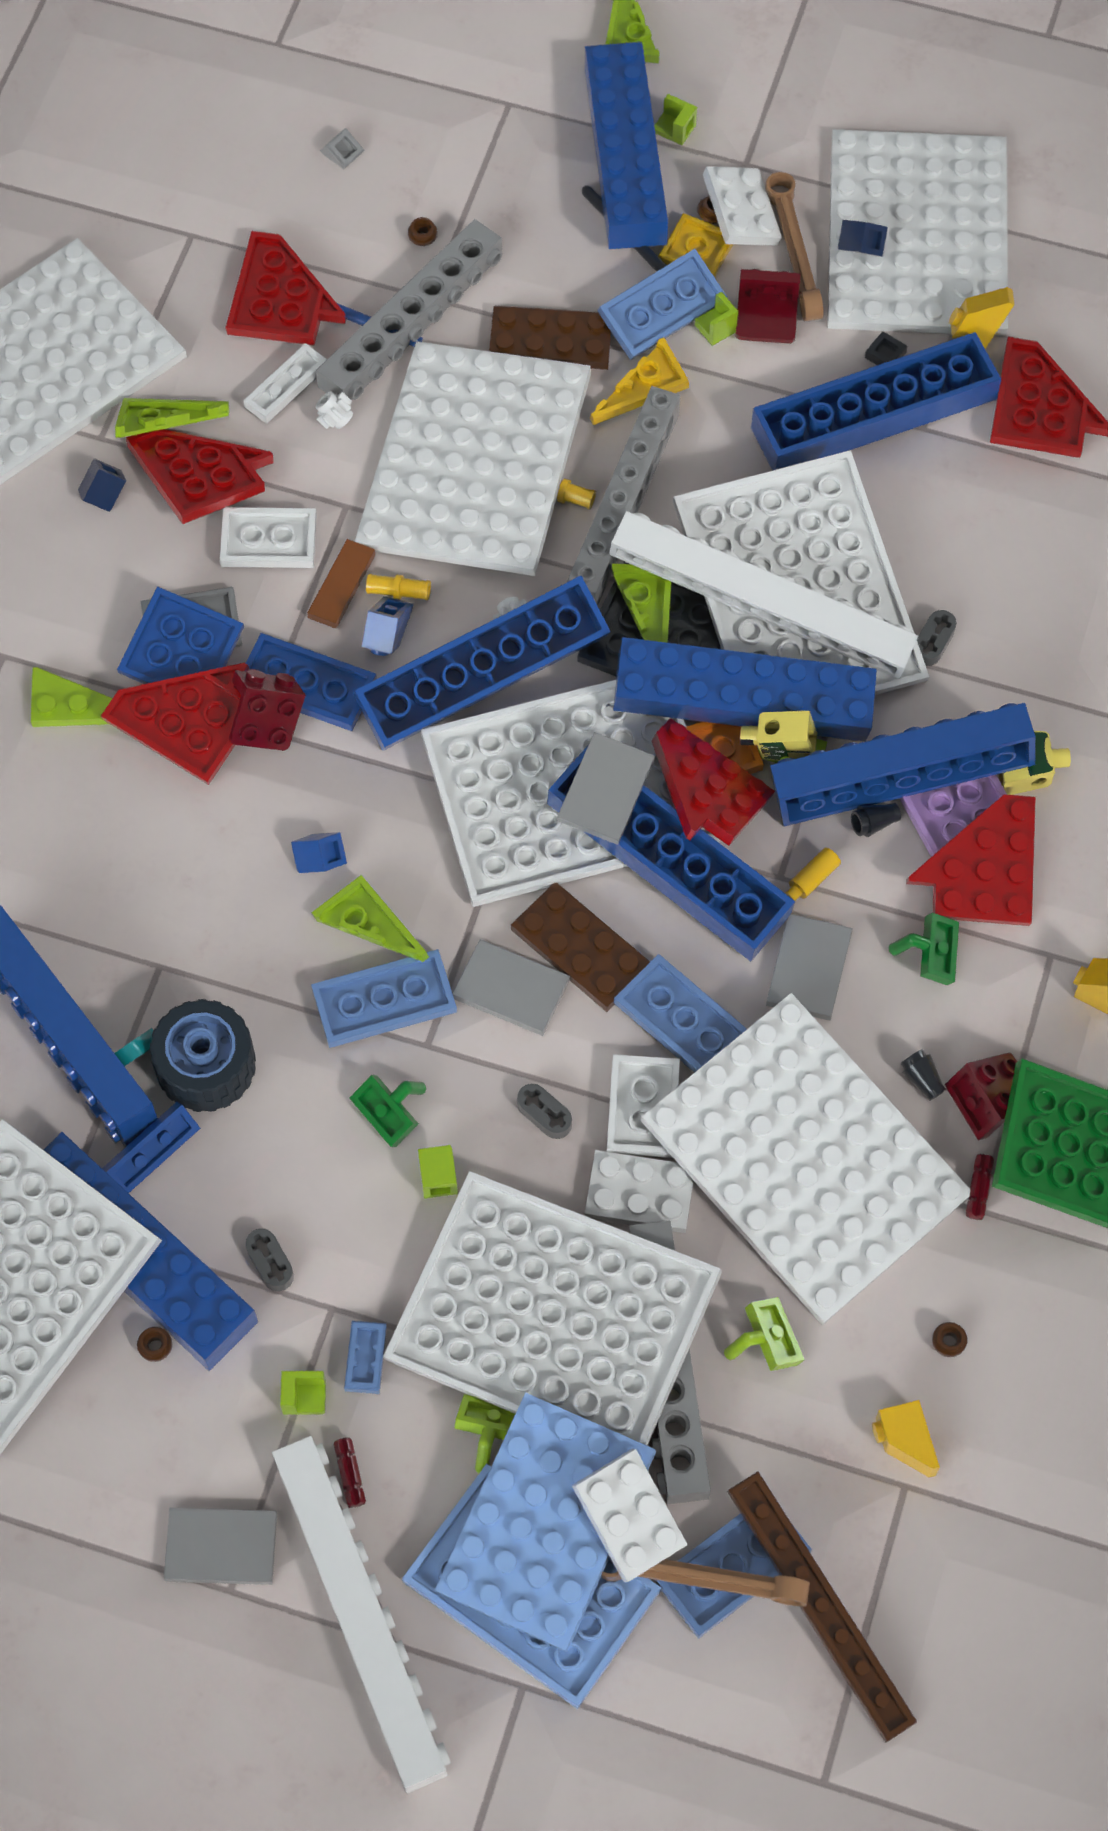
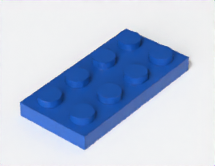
M263 633L258 637L246 661L249 669L259 670L269 675L285 673L294 677L306 695L300 713L349 731H353L362 712L353 695L354 691L377 679L376 673Z

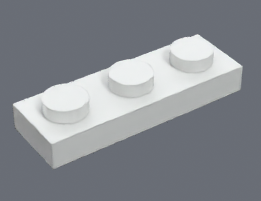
M305 343L243 400L244 407L267 424L317 378L316 370L327 359Z

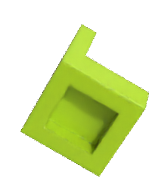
M667 94L664 98L663 113L654 125L655 134L683 146L696 127L697 107Z
M722 292L716 294L715 308L695 319V326L713 346L736 333L738 310Z
M445 1145L418 1149L424 1199L458 1194L452 1146Z
M281 1371L280 1406L283 1415H322L325 1413L326 1378L324 1371Z

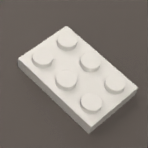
M707 166L702 175L725 244L778 245L782 236L759 168Z
M223 508L220 550L221 567L314 568L316 508Z
M613 1055L607 1152L673 1158L640 1119L678 1087L680 1059Z
M595 1150L585 1216L595 1220L627 1225L671 1220L673 1232L686 1233L694 1180L678 1162Z
M636 1449L627 1451L572 1485L623 1582L633 1580L688 1545Z

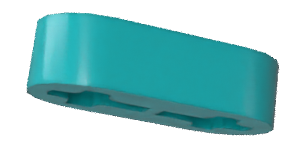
M152 1028L115 1052V1055L124 1067L150 1050L152 1033L154 1031Z

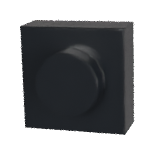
M882 331L866 350L865 358L876 365H880L903 357L907 352V345Z

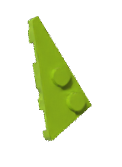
M613 0L605 45L642 42L645 62L659 64L660 52L654 46L651 39V31L645 24V17L638 1Z
M123 398L115 424L116 438H122L229 416V401Z
M612 563V575L643 639L668 643L671 581L632 564Z
M33 667L32 727L109 724L102 720L101 715L112 700L111 697L38 667Z
M362 875L311 912L317 922L421 962L429 958L425 949Z

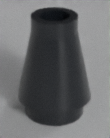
M896 803L858 806L857 810L851 813V824L858 836L864 835L869 837L892 823L901 820V811Z
M923 1049L901 1062L904 1068L902 1073L927 1096L929 1101L946 1091L931 1055H927Z

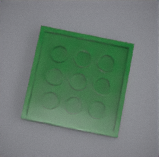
M1025 1059L1017 1061L992 1187L1108 1228V1090Z

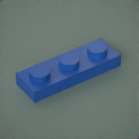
M175 1102L102 1169L130 1193L201 1128L181 1103Z

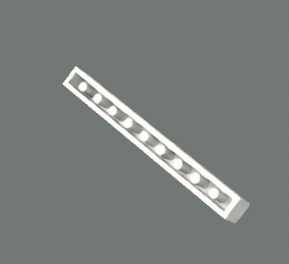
M626 511L611 543L609 555L898 679H900L918 638V635L914 634L910 628L904 625L890 624L883 621V618L876 613H865L855 609L848 601L841 599L836 601L825 596L824 592L817 588H806L797 584L793 578L787 575L778 576L767 571L759 563H748L738 559L731 551H719L710 547L706 541L700 538H689L680 534L672 526L656 524L642 513Z
M309 1436L273 1451L275 1463L406 1793L408 1794L447 1777L445 1766L451 1764L443 1742L436 1745L431 1731L437 1729L430 1709L427 1708L423 1711L417 1697L423 1695L416 1675L408 1676L403 1663L409 1661L402 1640L394 1642L390 1629L396 1627L388 1607L383 1609L380 1607L376 1597L382 1594L375 1573L367 1575L363 1565L364 1562L369 1561L362 1541L355 1543L350 1530L356 1527L349 1509L341 1510L337 1498L343 1494L335 1475L328 1478L324 1465L330 1462L322 1443L315 1446L312 1436Z

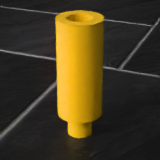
M824 847L789 881L790 888L785 894L794 901L799 897L802 899L807 898L841 865L838 855L830 848Z

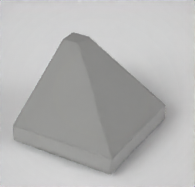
M345 128L320 151L327 158L345 169L365 150Z

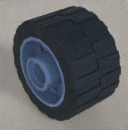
M198 999V1001H187L178 1007L175 1006L159 1020L158 1026L152 1033V1042L150 1043L151 1060L158 1082L171 1101L179 1102L185 1109H192L196 1112H212L230 1106L231 1103L243 1096L245 1090L250 1087L252 1077L255 1075L256 1057L249 1029L246 1027L241 1015H238L230 1006H225L219 1001Z

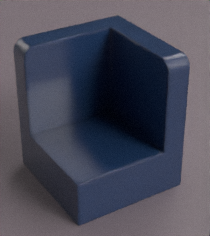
M843 220L838 249L883 257L888 227L868 222Z
M94 458L78 488V492L84 502L109 512L122 491L126 479L120 469Z

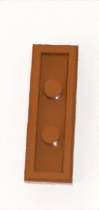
M349 539L345 541L307 612L309 619L337 629L376 555L375 549Z

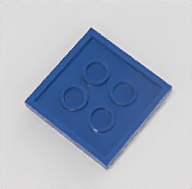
M157 586L117 671L119 674L140 683L148 684L225 667L244 629V624Z

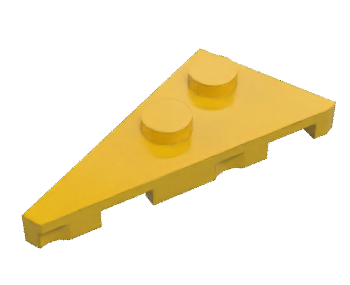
M664 337L657 341L656 348L647 357L643 356L638 361L636 368L630 370L615 386V391L607 400L603 399L596 406V410L590 416L593 425L643 406L651 386L673 393L689 388V380Z

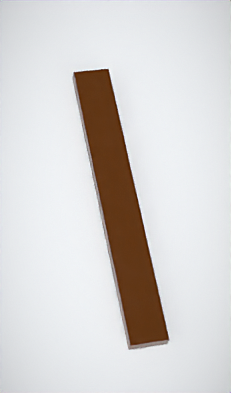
M759 1471L730 1488L727 1493L779 1575L803 1579L810 1583L807 1605L800 1608L885 1743L916 1724L917 1720Z

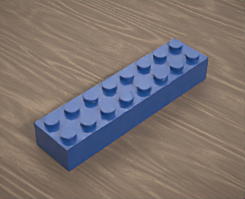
M642 42L585 46V76L608 249L667 245L668 217Z
M974 332L754 407L751 429L773 471L850 451L997 400L1001 377L978 335Z
M581 575L356 689L353 695L382 751L421 732V729L429 728L605 638L611 631Z
M622 637L613 711L734 726H758L759 714L762 712L810 711L817 736L866 742L872 730L877 669Z
M1008 703L996 710L988 712L976 711L970 713L967 717L956 720L943 719L935 725L923 728L911 727L903 733L891 736L883 734L862 743H846L840 748L830 751L817 750L805 757L782 759L777 764L770 765L783 826L854 810L858 806L874 805L1035 765V733L1026 704Z
M588 745L548 790L547 804L558 813L561 810ZM643 785L618 845L584 832L750 962L792 913L795 904L792 898L702 829L691 840L687 839L676 809L645 785Z
M0 906L1 994L8 995L12 1001L10 1004L21 1020L26 1019L31 1026L29 1027L31 1033L39 1044H45L49 1050L47 1052L58 1069L63 1068L68 1075L66 1078L75 1092L82 1093L86 1099L85 1104L94 1117L98 1118L100 1116L105 1124L104 1129L115 1144L121 1141L126 1147L158 1119L152 1102L11 917Z
M61 1132L43 1150L162 1240L124 1292L210 1371L258 1323L255 1310L69 1137Z

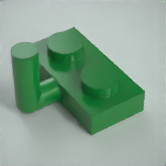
M932 912L925 916L923 936L910 933L891 943L888 947L889 952L893 956H897L912 947L921 949L920 976L948 986L955 982L959 922Z
M371 1075L349 1099L389 1146L397 1147L419 1124L401 1102L409 1094L423 1095L426 1092V1085L423 1082L403 1081L391 1092L377 1075Z

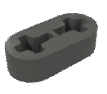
M938 610L933 612L917 638L926 666H932L941 659L954 635L957 624L956 618L949 611ZM941 622L947 624L946 627L942 628L940 634L935 633L937 625H940ZM930 642L934 643L933 651H930L928 654L923 653V649H926Z
M527 1084L520 1089L517 1096L518 1109L528 1120L550 1138L560 1139L569 1134L572 1128V1116L563 1104L538 1084ZM536 1095L539 1096L538 1104L542 1109L533 1103L527 1106L526 1096L531 1098ZM549 1113L555 1119L563 1117V1127L559 1125L551 1127V1118L547 1114Z
M260 1228L253 1230L246 1239V1248L251 1261L264 1284L273 1291L286 1290L291 1286L294 1278L288 1258L271 1231ZM261 1239L264 1243L270 1241L267 1244L269 1256L265 1257L260 1249L254 1250L257 1247V1240ZM275 1263L279 1271L286 1269L283 1272V1280L278 1281L276 1277L270 1279L273 1275L270 1264Z

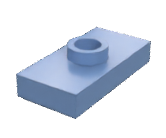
M351 1322L344 1385L345 1392L380 1394L387 1330L386 1323Z

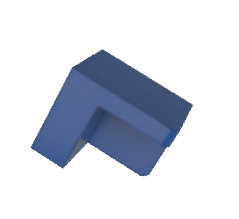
M340 832L311 834L291 842L298 873L326 872L347 864Z

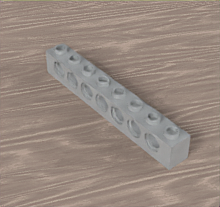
M474 219L316 370L318 388L325 393L331 391L333 394L337 393L339 395L343 392L351 401L359 398L364 388L372 380H377L392 361H397L402 356L404 350L409 346L410 340L416 342L428 326L440 320L444 311L451 304H456L471 285H476L491 266L494 267L499 263L503 254L502 237ZM392 329L398 330V332L389 333Z
M651 386L567 580L569 582L582 575L597 606L612 574V563L616 564L618 558L609 555L611 543L626 511L635 513L638 512L678 419L680 394Z
M671 1220L630 1225V1234L675 1251ZM689 1348L672 1389L679 1393L680 1397L675 1401H666L656 1424L657 1438H652V1448L656 1450L654 1460L661 1459L662 1472L657 1473L658 1491L660 1494H666L667 1504L707 1500L710 1497L711 1491ZM677 1422L684 1427L685 1431L681 1435L674 1436L669 1434L665 1427L669 1423ZM681 1456L689 1461L690 1466L685 1470H677L673 1468L670 1461L675 1457Z

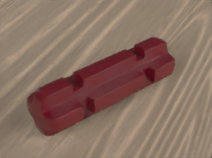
M978 1154L975 1159V1171L972 1174L971 1191L968 1198L970 1201H968L966 1216L970 1219L982 1220L985 1215V1203L988 1199L992 1176L990 1173L994 1165V1158L990 1155Z
M351 1438L338 1439L334 1441L333 1445L336 1457L339 1458L337 1462L343 1489L346 1490L344 1494L347 1506L349 1508L359 1507L366 1503L363 1488H360L362 1482L356 1456L353 1455L355 1453Z

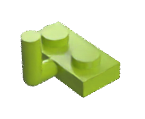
M779 1297L755 1301L747 1305L745 1311L754 1331L743 1333L724 1350L725 1357L729 1360H734L750 1346L759 1344L770 1371L798 1366L805 1360Z
M464 1394L456 1416L455 1429L481 1435L475 1463V1470L480 1473L486 1464L490 1465L494 1439L504 1440L515 1413L471 1395Z

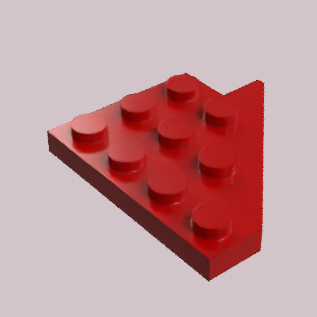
M251 231L226 324L227 335L315 345L321 321L346 324L344 311L280 234Z
M1007 337L990 443L1080 458L1085 433L1108 437V421L1038 341Z
M165 429L132 435L126 438L128 449L182 524L265 492V483L255 470L274 463L271 451Z
M239 663L120 689L102 713L101 718L209 785L235 747L231 743L229 735L241 695L232 683L235 670L247 672L249 666L246 663Z
M672 718L656 732L651 741L683 831L689 840L703 827L730 846L769 802L775 792L762 780L754 777L735 761L724 756L714 749L712 745L694 735L685 726L677 723Z
M1003 794L906 879V884L933 886V913L952 920L1021 926L1031 925L1036 797Z

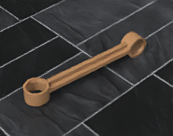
M776 172L767 178L766 192L770 203L776 206L793 273H801L799 303L802 319L804 322L823 319L821 292L819 289H816L793 205L795 180L788 173ZM775 186H784L788 188L789 191L784 193H778L773 191L771 188Z
M667 1559L637 1576L767 1598L780 1604L798 1607L807 1605L810 1586L808 1581L795 1577H769ZM618 1571L615 1573L603 1572L601 1578L607 1581L622 1579Z

